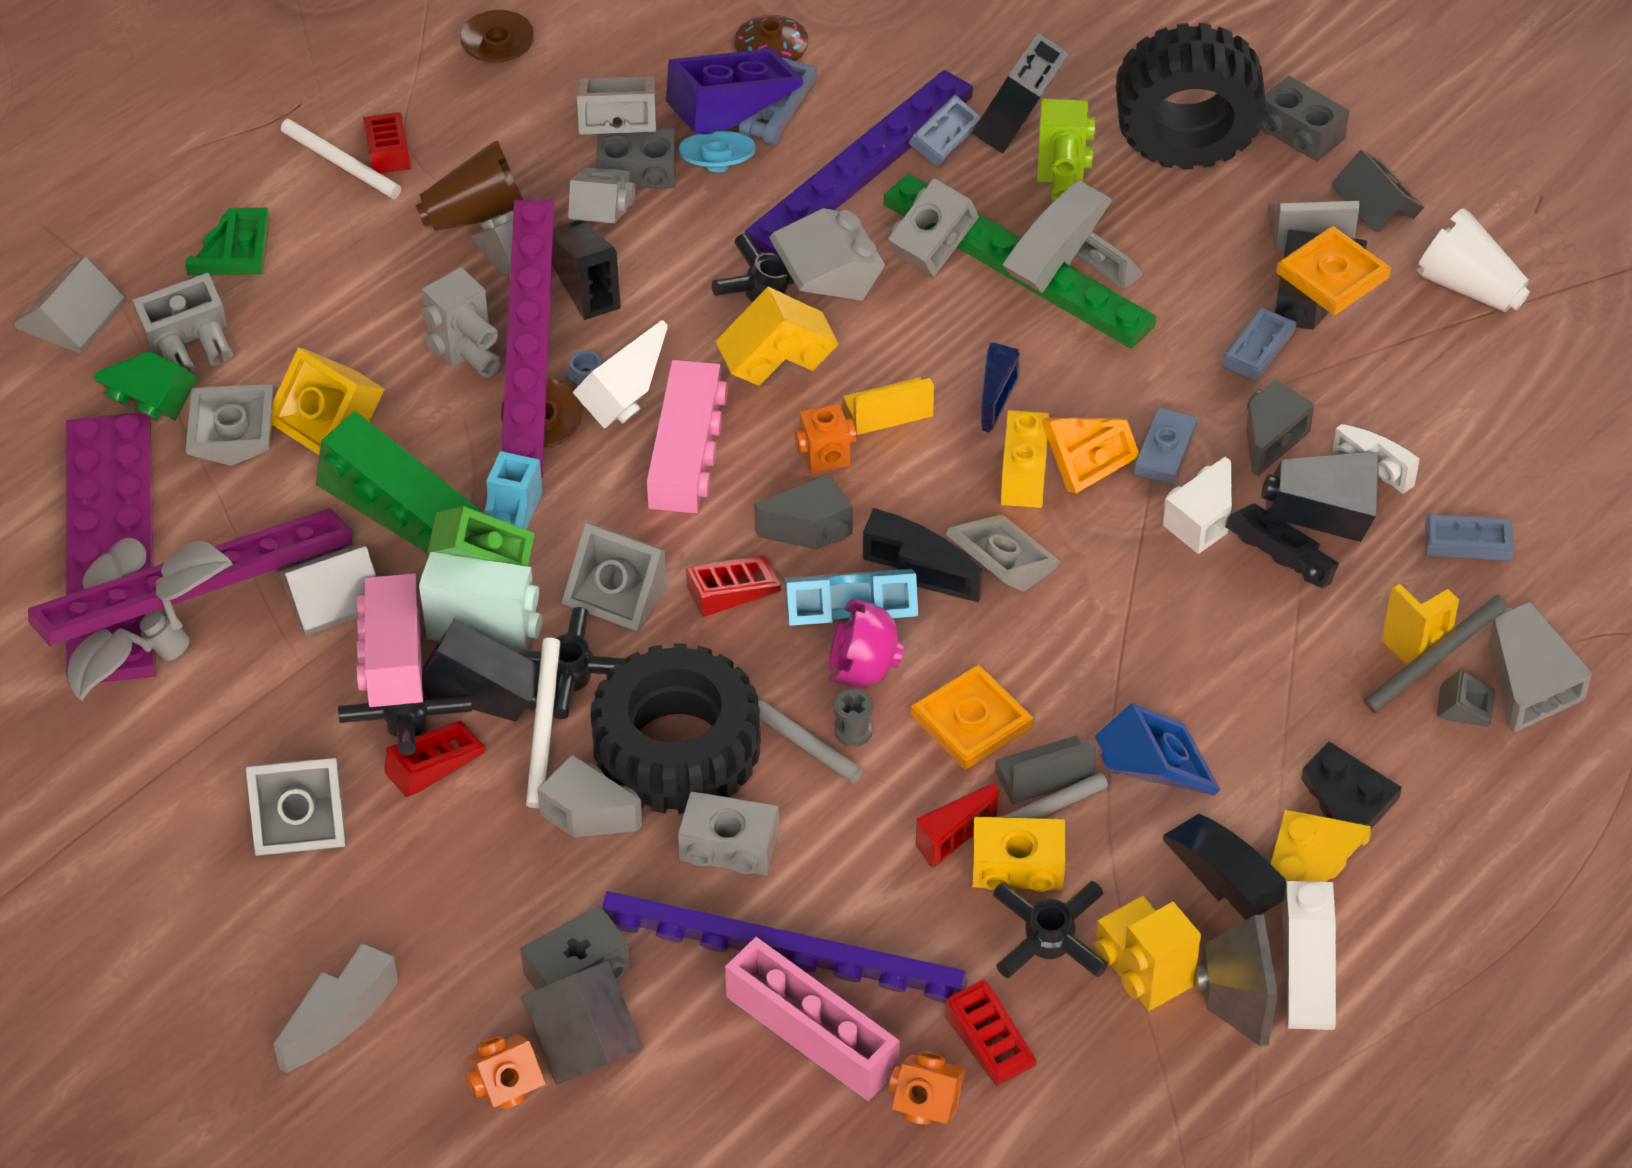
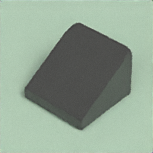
M1460 670L1441 684L1437 716L1450 721L1488 726L1491 724L1495 689Z

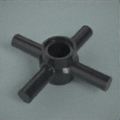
M744 233L737 236L734 243L750 267L747 274L713 280L711 287L715 296L745 292L748 299L753 302L767 287L785 294L788 284H794L795 282L780 256L772 253L760 254L748 234Z
M583 607L572 609L567 634L555 638L560 641L556 678L557 687L553 708V717L557 719H566L569 716L573 691L584 688L591 679V673L607 674L616 664L619 663L622 666L625 664L624 658L592 655L584 639L589 612ZM511 649L540 665L542 651Z
M423 692V702L377 707H369V703L338 706L339 723L384 719L387 722L388 732L398 737V751L402 755H411L415 752V736L420 735L426 729V716L472 712L470 694L425 698Z
M1090 881L1066 903L1056 899H1045L1034 905L1007 883H1000L996 887L993 896L1026 922L1025 934L1027 937L997 963V969L1001 975L1010 978L1035 955L1044 959H1056L1066 953L1094 976H1101L1107 969L1108 962L1075 937L1074 920L1103 895L1102 888L1096 882ZM1045 928H1053L1056 930H1046Z

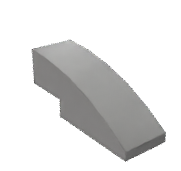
M1078 180L1063 192L1032 224L1002 265L1011 276L1043 293L1062 263L1070 265L1112 199Z
M361 943L339 978L321 972L274 1043L279 1069L288 1073L316 1059L358 1029L383 1004L398 984L394 956Z

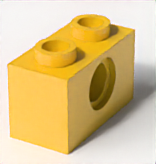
M1008 410L1002 470L1001 505L1042 508L1048 438L1041 420L1049 418V413Z
M974 817L972 888L995 890L1000 883L1005 882L1013 889H1032L1038 892L1063 890L1065 874V819Z

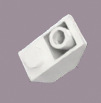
M1223 457L1212 466H1206L1201 469L1197 476L1184 486L1174 488L1167 495L1164 502L1163 526L1197 554L1228 533V529L1225 526L1231 514L1232 504L1231 461L1227 457Z

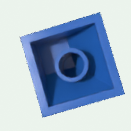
M1131 703L1095 735L1103 751L1101 758L1105 765L1114 773H1123L1139 780L1210 795H1216L1220 791L1185 723Z

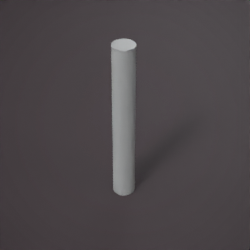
M763 700L758 701L761 721L851 783H855L860 778L863 772L861 767Z
M1099 772L999 818L1040 819L1107 789V780L1103 773Z

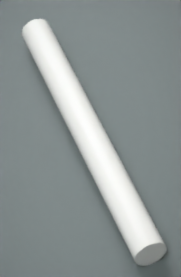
M286 119L281 124V132L388 197L396 199L400 195V185L291 119Z
M545 638L542 643L526 806L530 808H539L537 788L546 781L560 649V641L555 638Z

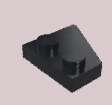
M1330 741L1304 766L1301 777L1311 795H1314L1319 800V808L1326 818L1371 826V828L1400 798L1402 790L1401 786Z

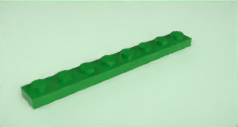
M908 173L884 194V206L905 217L912 208L917 194L923 188H927L928 184ZM978 214L979 218L956 247L1130 349L1155 328L1156 315L1062 263L1043 293L1011 276L1002 264L1021 238ZM937 223L929 224L925 227V230L932 229Z

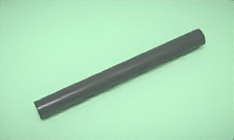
M1495 595L1364 699L1366 706L1373 713H1376L1508 608L1506 601L1500 595Z

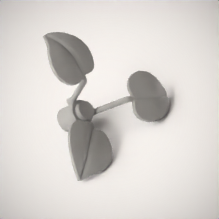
M125 538L116 542L109 549L108 553L99 556L87 569L83 578L84 589L140 570L146 560L144 546L134 538ZM205 541L191 542L171 555L162 566L161 572L163 577L156 581V595L162 600L166 613H161L159 610L146 613V616L140 622L142 637L120 628L113 635L110 631L102 629L86 638L75 649L68 664V681L76 697L83 701L95 685L119 668L128 658L132 649V642L140 645L146 652L151 651L153 648L165 661L179 657L187 649L190 638L182 630L183 624L176 617L170 600L187 593L233 565L230 559Z

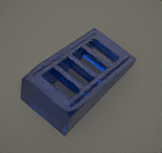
M994 342L989 344L981 404L982 431L990 433L993 430L1019 379V349Z

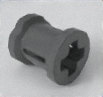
M846 689L835 697L834 712L838 718L835 720L834 734L837 740L844 745L861 746L872 737V721L869 717L872 715L873 701L865 691Z

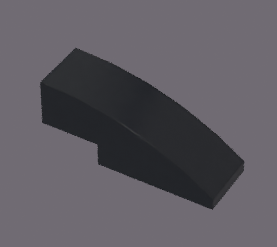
M873 508L863 531V560L898 568V570L912 569L916 573L917 587L979 603L981 598L982 569L966 553L947 539L920 524L899 515Z
M1197 814L1163 835V841L1218 901L1226 898L1245 920L1254 915L1263 914L1284 900L1286 879L1247 842L1216 821Z

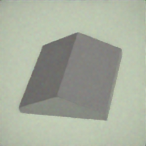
M273 384L192 388L186 440L187 455L233 466L269 451L274 399Z
M1003 514L950 527L946 533V536L1001 581L1022 592L1027 591L1049 575L1060 564L1059 559Z

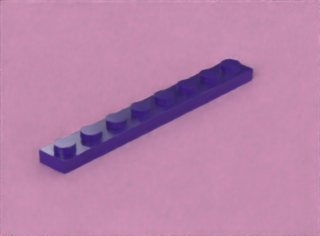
M946 70L941 71L747 228L745 234H748L757 250L762 253H772L779 256L769 239L773 232L823 208L836 210L912 147L909 144L912 136L954 95L964 103L969 101L973 97V86Z
M606 891L602 909L615 926L623 931L636 933L639 927L654 930L657 937L671 942H682L683 937L699 940L700 946L716 952H726L727 947L743 950L757 937L803 971L815 972L816 967L833 970L834 976L850 982H860L861 977L878 980L880 987L895 992H905L906 987L923 990L925 997L935 1001L946 1002L950 996L965 989L968 983L965 970Z

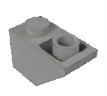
M513 210L481 222L482 231L471 235L474 244L502 275L511 273Z
M574 755L569 757L537 788L540 816L573 838L636 832L643 826L641 799H639L638 795L628 786H619L607 778L596 765L592 763L586 764Z

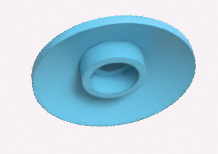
M716 131L708 135L698 133L684 139L679 145V155L682 159L689 163L706 167L710 172L727 171L729 166L751 158L756 150L755 142L750 137L730 131Z

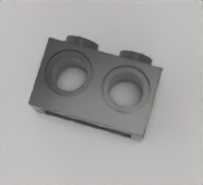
M1287 76L1265 94L1267 110L1261 129L1293 147L1298 152L1318 162L1345 139L1349 110L1291 76Z
M656 128V132L598 134L597 168L630 171V182L635 183V189L675 188V128Z

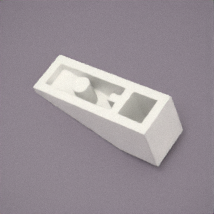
M663 320L593 370L572 392L604 429L616 420H619L622 424L626 423L641 409L637 402L649 390L668 327Z
M1287 881L1281 914L1288 1029L1335 1030L1336 928L1333 882Z

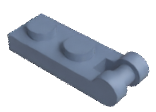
M783 58L803 78V85L740 122L739 133L751 139L754 136L763 138L764 143L777 146L784 128L816 80V67ZM761 119L768 120V124L760 122Z

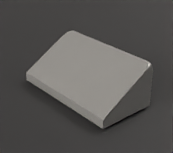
M1092 231L1076 254V257L1124 290L1143 275L1131 258Z

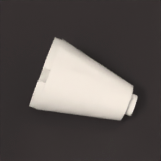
M1460 209L1451 218L1457 224L1452 229L1450 227L1446 230L1441 229L1420 259L1418 265L1421 267L1416 269V273L1425 279L1500 311L1506 312L1510 307L1518 310L1531 292L1526 288L1529 279L1475 217L1466 209Z

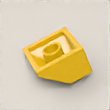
M298 348L273 400L271 425L319 455L321 440L354 411L370 422L385 388L354 369L306 349Z

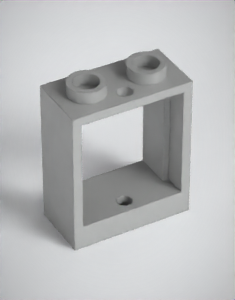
M655 76L579 79L577 91L579 135L656 132ZM613 118H621L622 123L620 125H615L613 123Z

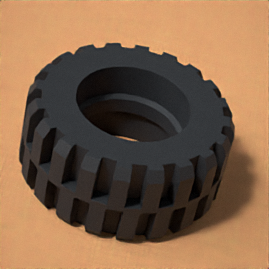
M1188 23L1177 24V28L1171 30L1165 27L1157 30L1154 37L1149 38L1146 36L1136 44L1137 50L1132 48L1123 58V63L1118 68L1116 75V96L1120 130L1122 135L1127 138V143L1136 152L1141 151V156L1151 162L1158 160L1160 165L1173 168V165H1179L1182 169H1193V166L1203 165L1204 168L1215 165V161L1223 159L1225 162L1236 155L1235 151H1243L1250 145L1252 138H1255L1263 127L1262 121L1266 118L1267 108L1262 66L1260 65L1259 57L1255 50L1249 47L1248 42L1238 35L1233 38L1232 32L1220 26L1217 30L1212 29V26L1206 23H1199L1198 26H1189ZM1189 89H1204L1217 93L1205 101L1194 104H1176L1164 100L1172 94Z
M674 643V648L662 649V644L648 648V652L641 655L638 651L626 657L623 666L619 663L616 664L606 674L607 680H602L594 692L595 700L591 703L590 717L594 759L597 760V767L607 778L619 786L625 785L631 788L641 799V808L646 804L652 807L653 812L666 814L667 809L678 810V814H684L690 791L729 798L738 791L737 783L742 786L753 774L752 767L758 763L761 743L758 695L755 687L750 684L747 674L739 667L734 668V662L724 655L719 654L716 657L712 655L711 649L698 646L696 650L689 649L687 644ZM673 714L695 716L712 725L703 735L689 741L677 743L658 741L640 732L649 722Z

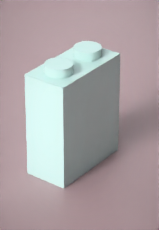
M430 552L419 583L427 639L440 641L455 618L509 649L528 650L531 639L539 637L542 625V614L536 613L539 587L533 585L531 567Z

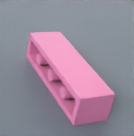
M672 360L647 478L649 509L698 514L701 497H708L710 473L706 472L707 466H714L716 442H713L712 439L713 435L720 436L722 411H718L719 405H726L728 395V382L721 381V364Z
M416 573L365 578V595H357L359 617L357 618L359 640L357 641L359 663L357 664V679L359 691L367 690L369 707L423 702L421 615Z
M755 937L725 966L726 997L868 1102L890 1080L895 1065L899 1066L900 1040L759 938Z

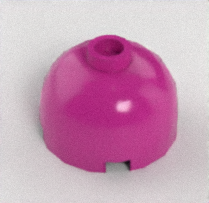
M851 598L844 608V611L851 612L847 623L838 622L830 650L828 668L837 667V672L828 677L830 681L844 685L866 687L882 680L887 675L890 667L897 668L899 666L904 651V644L898 642L897 626L893 617L887 611L872 603Z

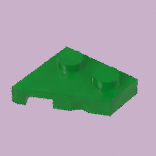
M229 208L219 219L218 226L210 230L204 237V247L197 256L189 255L186 259L187 275H202L208 272L209 275L263 274L270 221L268 208Z

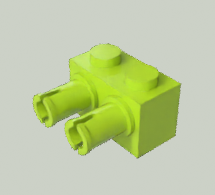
M1041 100L1037 182H1053L1051 192L1053 201L1078 180L1083 182L1084 168H1092L1093 145H1086V140H1094L1095 117H1088V101Z

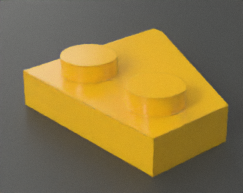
M1285 810L1271 865L1286 879V882H1327L1335 878L1345 868L1346 860L1360 845L1365 846L1370 841L1371 826Z

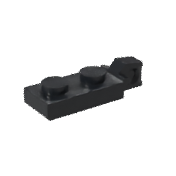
M1255 503L1229 515L1225 527L1237 534L1244 543L1258 547L1272 556L1276 563L1301 573L1304 580L1320 588H1324L1332 583L1339 563L1318 550L1320 543L1286 522L1265 517L1266 510Z

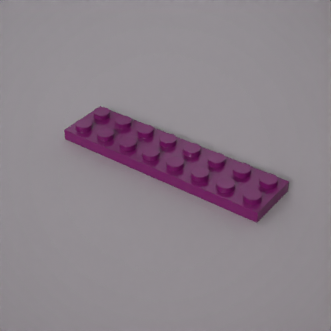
M144 413L66 420V595L84 590L83 578L87 569L99 556L108 553L109 549L121 539L134 538L144 546L146 560L143 567L138 571L154 566L151 420ZM144 614L103 629L110 631L113 635L116 630L122 628L142 637L140 622L146 615ZM97 631L66 641L67 680L68 664L73 652L86 638ZM132 642V649L128 658L101 682L156 677L155 650L152 648L151 651L146 652L140 645Z

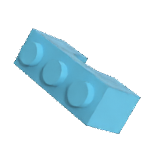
M500 451L486 480L487 501L484 514L527 529L543 494L540 460Z
M912 569L784 578L786 616L789 626L832 623V620L849 618L851 612L844 611V608L851 598L879 606L893 618L919 616L916 573Z

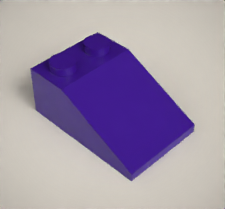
M773 48L668 59L666 102L694 133L708 135L715 133L716 130L732 128L803 85V78Z

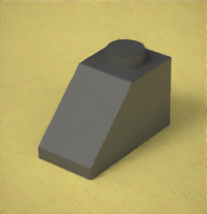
M1277 379L1264 390H1257L1247 404V410L1249 411L1246 431L1252 473L1259 476L1311 431L1314 404Z
M828 473L754 504L755 532L761 538L818 549L827 544L839 542L846 536L853 534V506Z

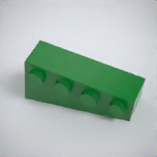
M356 411L350 414L321 440L316 485L412 543L428 555H430L427 552L436 512L462 506L481 512L479 508Z

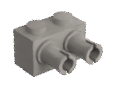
M460 267L422 289L424 307L421 311L427 327L425 341L431 353L436 357L441 356L451 367L466 360L482 377L488 378L494 375L501 366L500 357L489 349L498 338L496 332L498 331L488 321L485 289Z
M209 272L132 300L138 324L150 352L154 354L161 352L163 358L176 364L180 363L190 373L195 371V365L191 361L184 345L187 342L199 338L210 365H220L217 349L224 363L233 357V351L229 347L222 331L228 328L223 304Z

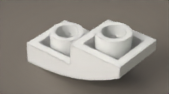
M1344 424L1336 428L1332 455L1360 452L1378 453V476L1382 481L1391 484L1402 494L1415 486L1420 460L1417 456L1395 442L1370 431Z

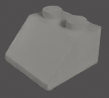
M823 208L773 232L769 238L799 291L863 301L885 267L884 262L876 251L875 244L869 239L861 226L860 219L854 213L847 210L836 211Z

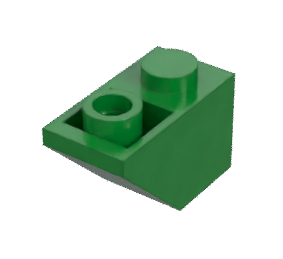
M147 351L97 371L93 379L106 387L103 394L112 400L126 405L129 399L138 403L137 411L148 415L154 420L158 421L160 415L176 421L198 378L182 366Z

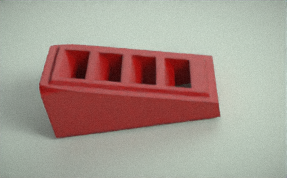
M401 112L363 117L372 169L378 173L411 169Z
M765 556L707 563L686 569L687 588L703 617L781 591V584ZM760 571L765 580L757 581L753 573ZM745 577L748 583H741L738 578ZM730 581V583L732 584V585H727V586H725L724 583Z
M460 720L415 737L416 750L411 755H402L398 751V744L387 747L384 771L403 795L408 797L424 790L484 753L485 746ZM454 740L460 748L455 749L450 742ZM437 749L442 752L441 755L436 751Z
M995 784L987 785L916 819L915 845L931 867L941 863L973 836L974 817L997 816L999 789Z
M981 980L947 999L946 1019L996 1086L1036 1065L1034 1055L986 980ZM989 1019L992 1022L991 1024L979 1030H976L975 1028L977 1025ZM1000 1035L1004 1038L989 1047L985 1044ZM1011 1049L1014 1051L1015 1055L998 1064L994 1059Z

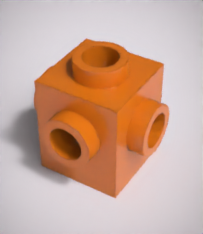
M840 403L800 411V429L794 430V438L798 453L804 454L810 473L814 474L851 466V443L856 442V431L852 419H845Z
M519 1034L504 1039L503 1036L489 1038L476 1046L477 1052L466 1056L471 1070L465 1072V1077L473 1096L476 1099L481 1097L482 1100L493 1108L499 1105L500 1109H506L518 1105L526 1099L525 1093L546 1085L530 1041Z
M919 1051L917 1055L911 1054L902 1063V1066L895 1065L888 1088V1093L895 1095L892 1110L903 1112V1117L914 1123L931 1124L933 1120L948 1124L957 1111L966 1069L945 1063V1057L933 1052Z

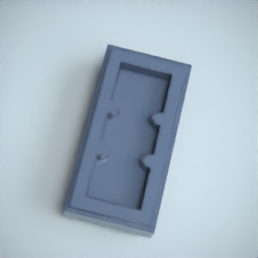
M954 95L912 136L909 144L938 168L972 134L981 116Z
M1260 307L1224 354L1222 366L1258 382L1295 333L1296 322Z
M1158 407L1136 461L1134 475L1174 485L1197 428L1198 417Z
M1427 514L1425 522L1426 556L1512 560V519Z

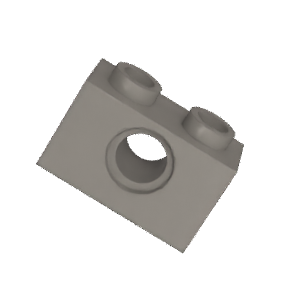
M592 167L581 169L570 180L568 219L616 223L627 212L628 205L633 206L635 183L630 182V171Z
M933 178L927 188H923L917 194L913 206L906 216L895 223L888 241L898 258L934 278L977 221L979 215L970 198ZM937 223L932 229L924 230L929 224Z
M690 791L678 833L680 861L690 862L700 867L714 866L732 869L741 874L755 873L768 876L779 835V806Z

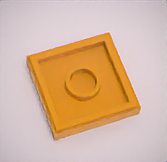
M1331 226L1278 262L1276 273L1335 316L1390 278L1391 267L1339 229Z
M979 664L911 705L910 715L965 771L1034 726V718Z

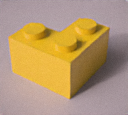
M767 287L715 341L731 374L757 386H760L785 359L814 371L839 345L822 311L770 287Z
M1141 896L1097 920L1094 948L1096 954L1107 961L1108 966L1111 965L1121 977V982L1128 995L1133 999L1138 998L1145 1008L1151 1011L1194 987L1201 934L1174 902L1155 910L1145 897Z

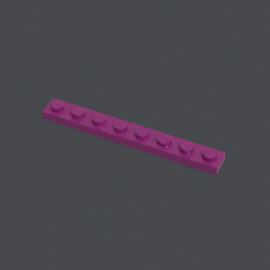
M514 200L502 452L539 459L541 477L543 478L555 206L554 200Z
M331 508L213 546L227 556L233 565L170 601L172 605L352 544V529ZM164 563L28 608V622L50 647L164 608L162 600L156 595V581L163 577L161 570Z

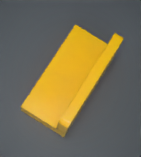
M918 377L843 396V408L848 419L851 418L854 423L856 436L933 417L934 384L930 378L921 380Z
M1401 584L1395 585L1390 591L1382 634L1383 643L1408 665L1454 628L1459 599L1449 589H1446L1421 604Z

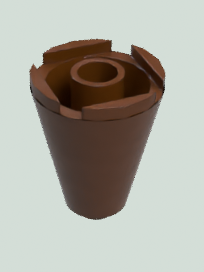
M497 140L487 145L420 194L422 202L415 206L424 226L432 224L434 230L437 231L481 223L497 215L514 211V200H523Z

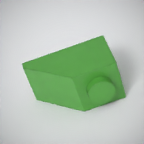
M462 506L436 512L427 553L436 552L528 567L535 533Z

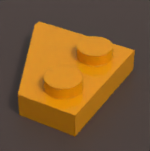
M1045 418L1041 420L1067 492L1076 494L1137 459L1139 456L1127 419Z

